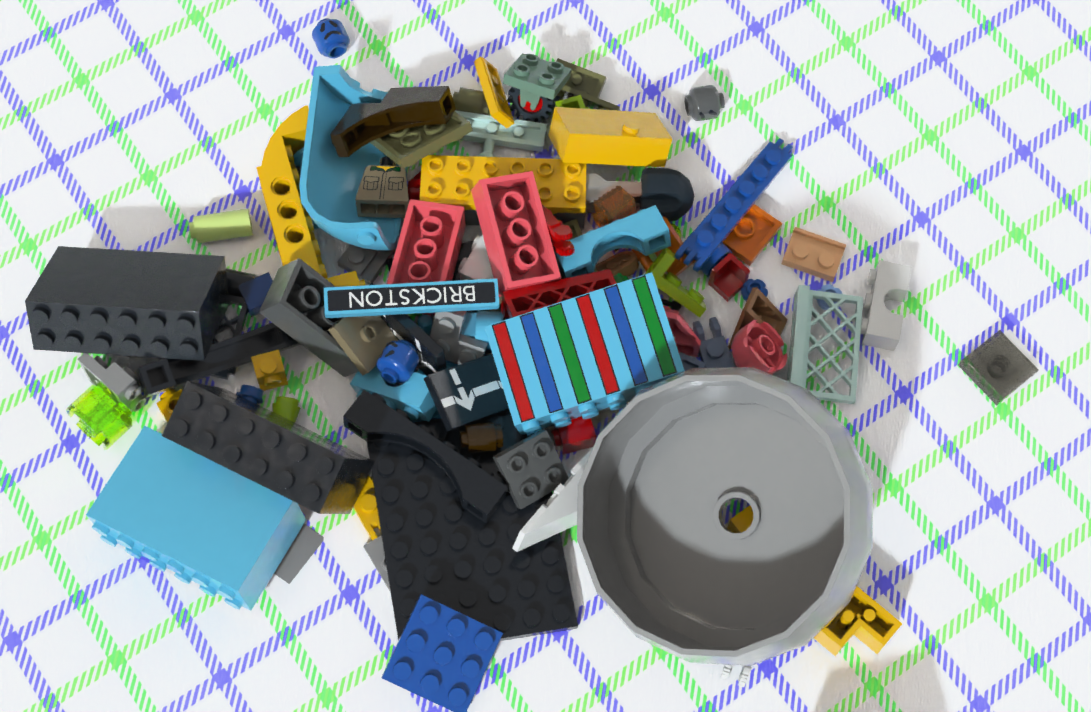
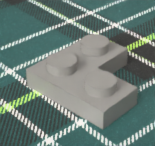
M467 311L436 312L430 337L444 349L445 360L460 365L485 356L488 343L461 334Z

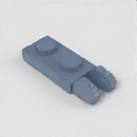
M716 317L709 319V327L713 338L705 340L703 326L700 321L693 322V331L701 340L699 356L701 361L706 363L704 368L735 367L724 335L722 336L718 319Z

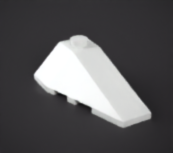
M592 449L571 470L572 475L565 484L562 485L560 483L547 504L541 505L520 530L512 549L518 552L577 525L578 483Z

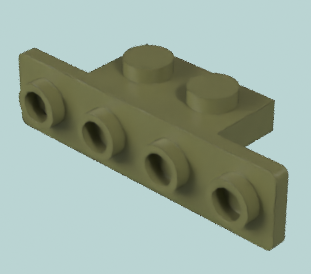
M557 58L556 62H560L565 67L572 69L570 79L557 94V96H560L559 99H563V96L570 98L581 95L585 107L590 106L601 110L621 111L619 106L599 99L607 80L606 76Z

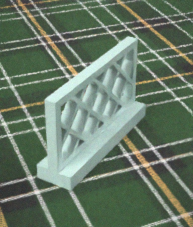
M798 285L793 302L787 381L806 388V380L815 375L824 387L818 391H809L818 400L855 404L863 297L810 290V286ZM813 299L824 300L830 308L820 315L813 307ZM843 303L856 304L855 314L848 319L838 308ZM832 311L843 322L834 330L823 319ZM818 322L828 333L819 341L810 332L811 327ZM845 326L853 333V340L846 345L836 334ZM830 337L841 348L832 356L821 345ZM815 348L826 359L817 367L808 359V354ZM843 352L852 361L851 366L845 371L834 360ZM828 363L839 374L830 382L819 372ZM807 367L811 370V372H809L808 374ZM842 378L850 387L849 395L838 394L832 385Z

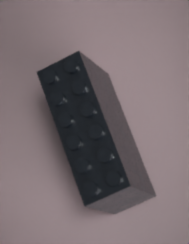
M68 246L57 247L25 300L33 350L205 361L230 304L225 256Z
M190 381L186 382L162 434L163 437L318 514H350L375 462L225 388Z

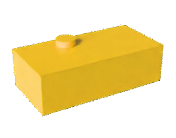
M555 107L548 134L564 163L665 167L672 142V137L657 114L651 112Z

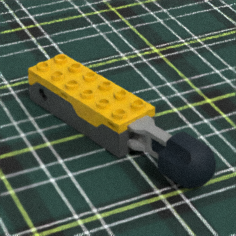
M428 155L422 158L421 171L408 181L409 200L463 206L466 225L480 226L471 192L480 179L533 171L541 203L547 209H550L553 216L557 220H561L562 223L577 219L580 229H584L585 213H596L604 207H638L642 210L656 205L662 217H666L669 222L677 221L688 213L693 206L695 196L690 180L677 170L645 168L642 171L641 182L606 181L596 173H586L587 164L564 163L561 159Z

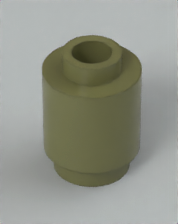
M460 87L459 92L454 91L453 100L457 111L489 115V108L483 91Z

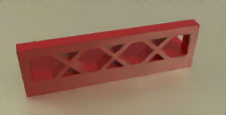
M607 269L503 291L501 312L504 318H513L617 283L611 270Z

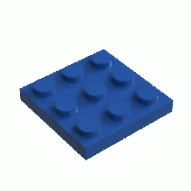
M420 594L381 678L450 711L467 712L503 633Z

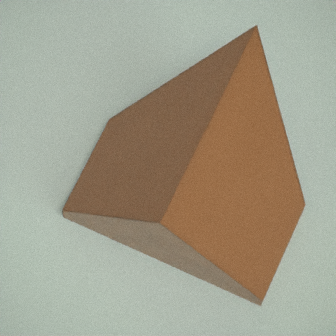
M757 287L751 290L731 337L728 349H731L735 334L753 320H757L756 322L759 324L763 321L770 324L780 336L788 319Z

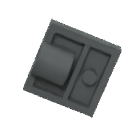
M545 429L537 431L493 456L499 469L497 474L505 481V485L508 487L507 492L511 494L516 507L519 509H523L551 493L560 483L564 485L569 478Z

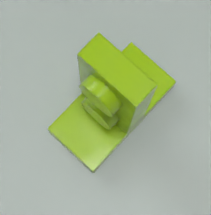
M668 248L663 249L645 274L652 272L656 285L660 290L700 318L706 311V305L703 301L705 298L693 288L690 291L681 285L682 281L673 273L665 274L674 262L675 254Z

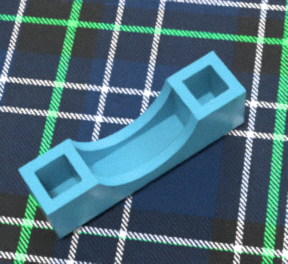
M654 205L650 208L639 210L637 213L623 219H617L596 230H590L571 240H566L571 241L574 245L575 252L570 256H560L555 251L554 253L558 268L565 279L595 272V266L599 259L615 249L630 248L641 252L645 256L671 246L670 232L659 210Z

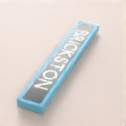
M498 279L325 287V318L499 309Z

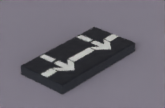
M407 314L380 315L398 340L408 341L415 346L419 356L417 367L428 376L447 369L444 349Z
M493 354L430 374L424 378L447 432L509 409Z

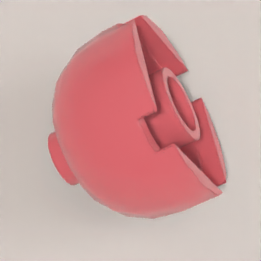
M753 320L741 328L734 336L731 345L734 363L737 367H755L773 375L786 365L787 353L783 355L781 349L784 342L770 324L764 321L759 324L756 322L757 320Z

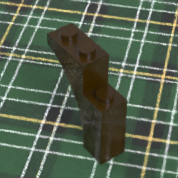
M449 86L390 88L381 103L351 104L330 134L332 144L335 146L338 156L349 157L366 144L399 130L423 125L447 124L456 110Z

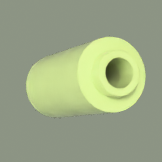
M249 208L193 216V222H189L191 239L196 238L197 243L252 236L253 230Z

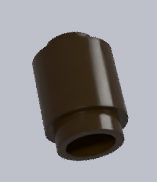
M493 422L465 425V431H460L461 448H466L467 453L470 454L496 451V448L503 447L501 424L494 425Z

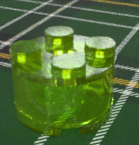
M99 382L87 388L65 410L70 418L75 414L79 419L76 423L79 429L96 445L100 446L103 443V449L107 451L133 426V420L130 417L132 415L131 410L124 403L119 402L117 404L109 397L111 395L110 390Z

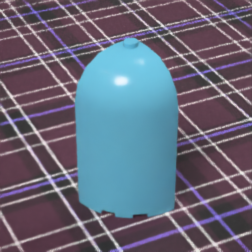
M341 65L314 67L299 183L301 203L314 223L330 236L365 249L394 250L400 237L403 218L358 217L355 200L365 168L369 165H380V159L386 155L374 145L368 143L349 157H339L335 146L332 144L330 135L351 104L381 103L388 92L373 89L371 92L360 88V83L351 78ZM408 167L405 168V171H406V180H407Z

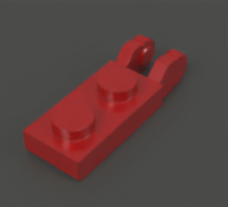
M542 204L554 251L560 256L572 255L575 252L574 245L571 241H565L572 238V229L568 225H563L562 221L557 220L551 210Z

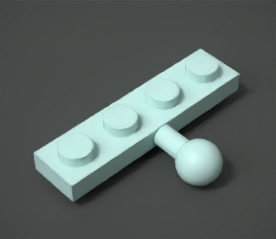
M455 110V112L470 121L473 130L464 135L461 140L484 143L483 152L478 155L480 157H495L493 155L495 145L543 152L547 124L514 119V124L509 128H505L491 115Z

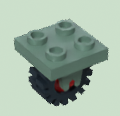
M522 53L507 70L503 78V84L511 86L508 91L510 96L507 98L508 103H512L510 110L516 109L515 116L517 118L520 115L524 116L522 120L528 121L530 119L532 122H537V120L539 123L543 122L554 111L555 101H559L560 98L557 94L570 79L572 69L565 67L560 62H549L540 59L535 54Z

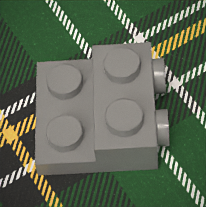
M83 353L77 359L88 380L127 416L133 411H139L145 405L147 399L141 394L142 387L136 381L138 377L129 367L124 366L121 368L115 361L108 366L99 356L93 358L88 353Z

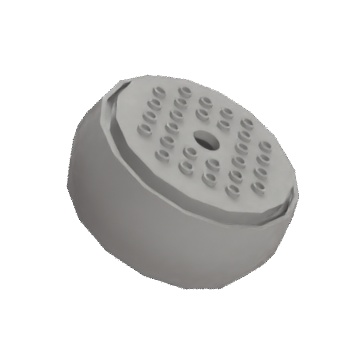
M755 367L692 368L639 391L600 431L578 483L577 541L597 595L635 637L690 663L752 666L807 645L849 604L873 548V487L850 431L808 389ZM734 498L746 500L753 510L751 526L741 533H734L728 530L722 521L724 505Z

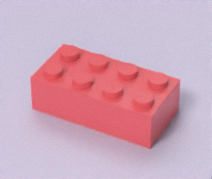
M533 171L480 179L471 192L493 277L498 279L499 297H502L503 291L560 280L561 275Z
M409 200L387 284L452 281L466 228L463 206ZM434 312V313H420V314H427V315H433V316H435V313H436V312Z

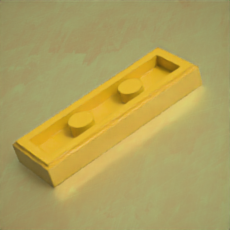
M480 56L474 61V65L490 115L505 128H509L514 124V119L497 68Z

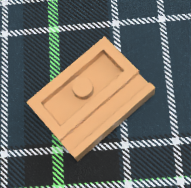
M795 227L781 264L833 282L846 244Z

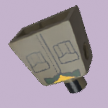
M388 156L380 159V165H369L365 168L355 199L358 217L405 218L409 204L405 168L396 166V163Z

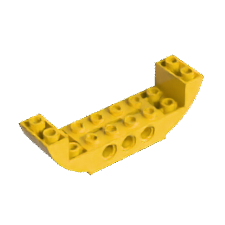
M305 105L292 113L279 125L264 151L262 165L256 167L281 262L284 266L300 258L335 287L366 285L364 279H358L356 271L328 278L325 265L322 262L319 244L315 238L311 217L301 203L300 178L294 164L293 155L303 148L305 143L309 111L308 105Z

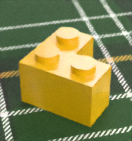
M856 586L849 604L814 639L836 656L854 635L878 654L897 632L902 623Z

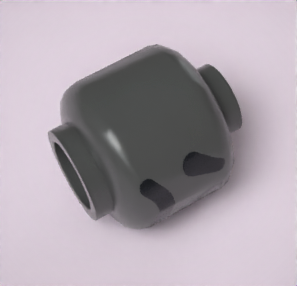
M713 85L693 87L689 90L688 95L684 97L687 116H691L695 121L716 119L720 115V110L725 107L723 93H718V90Z

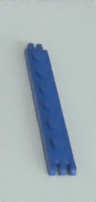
M779 138L775 144L770 141L677 250L674 257L680 260L684 254L688 255L683 263L689 266L693 260L697 261L693 266V270L698 272L789 163L793 156L790 154L793 146L788 144L783 150L781 148L784 143L783 139Z

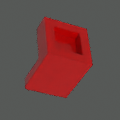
M729 253L711 270L708 285L728 302L743 288V284L749 278L750 270L732 253Z

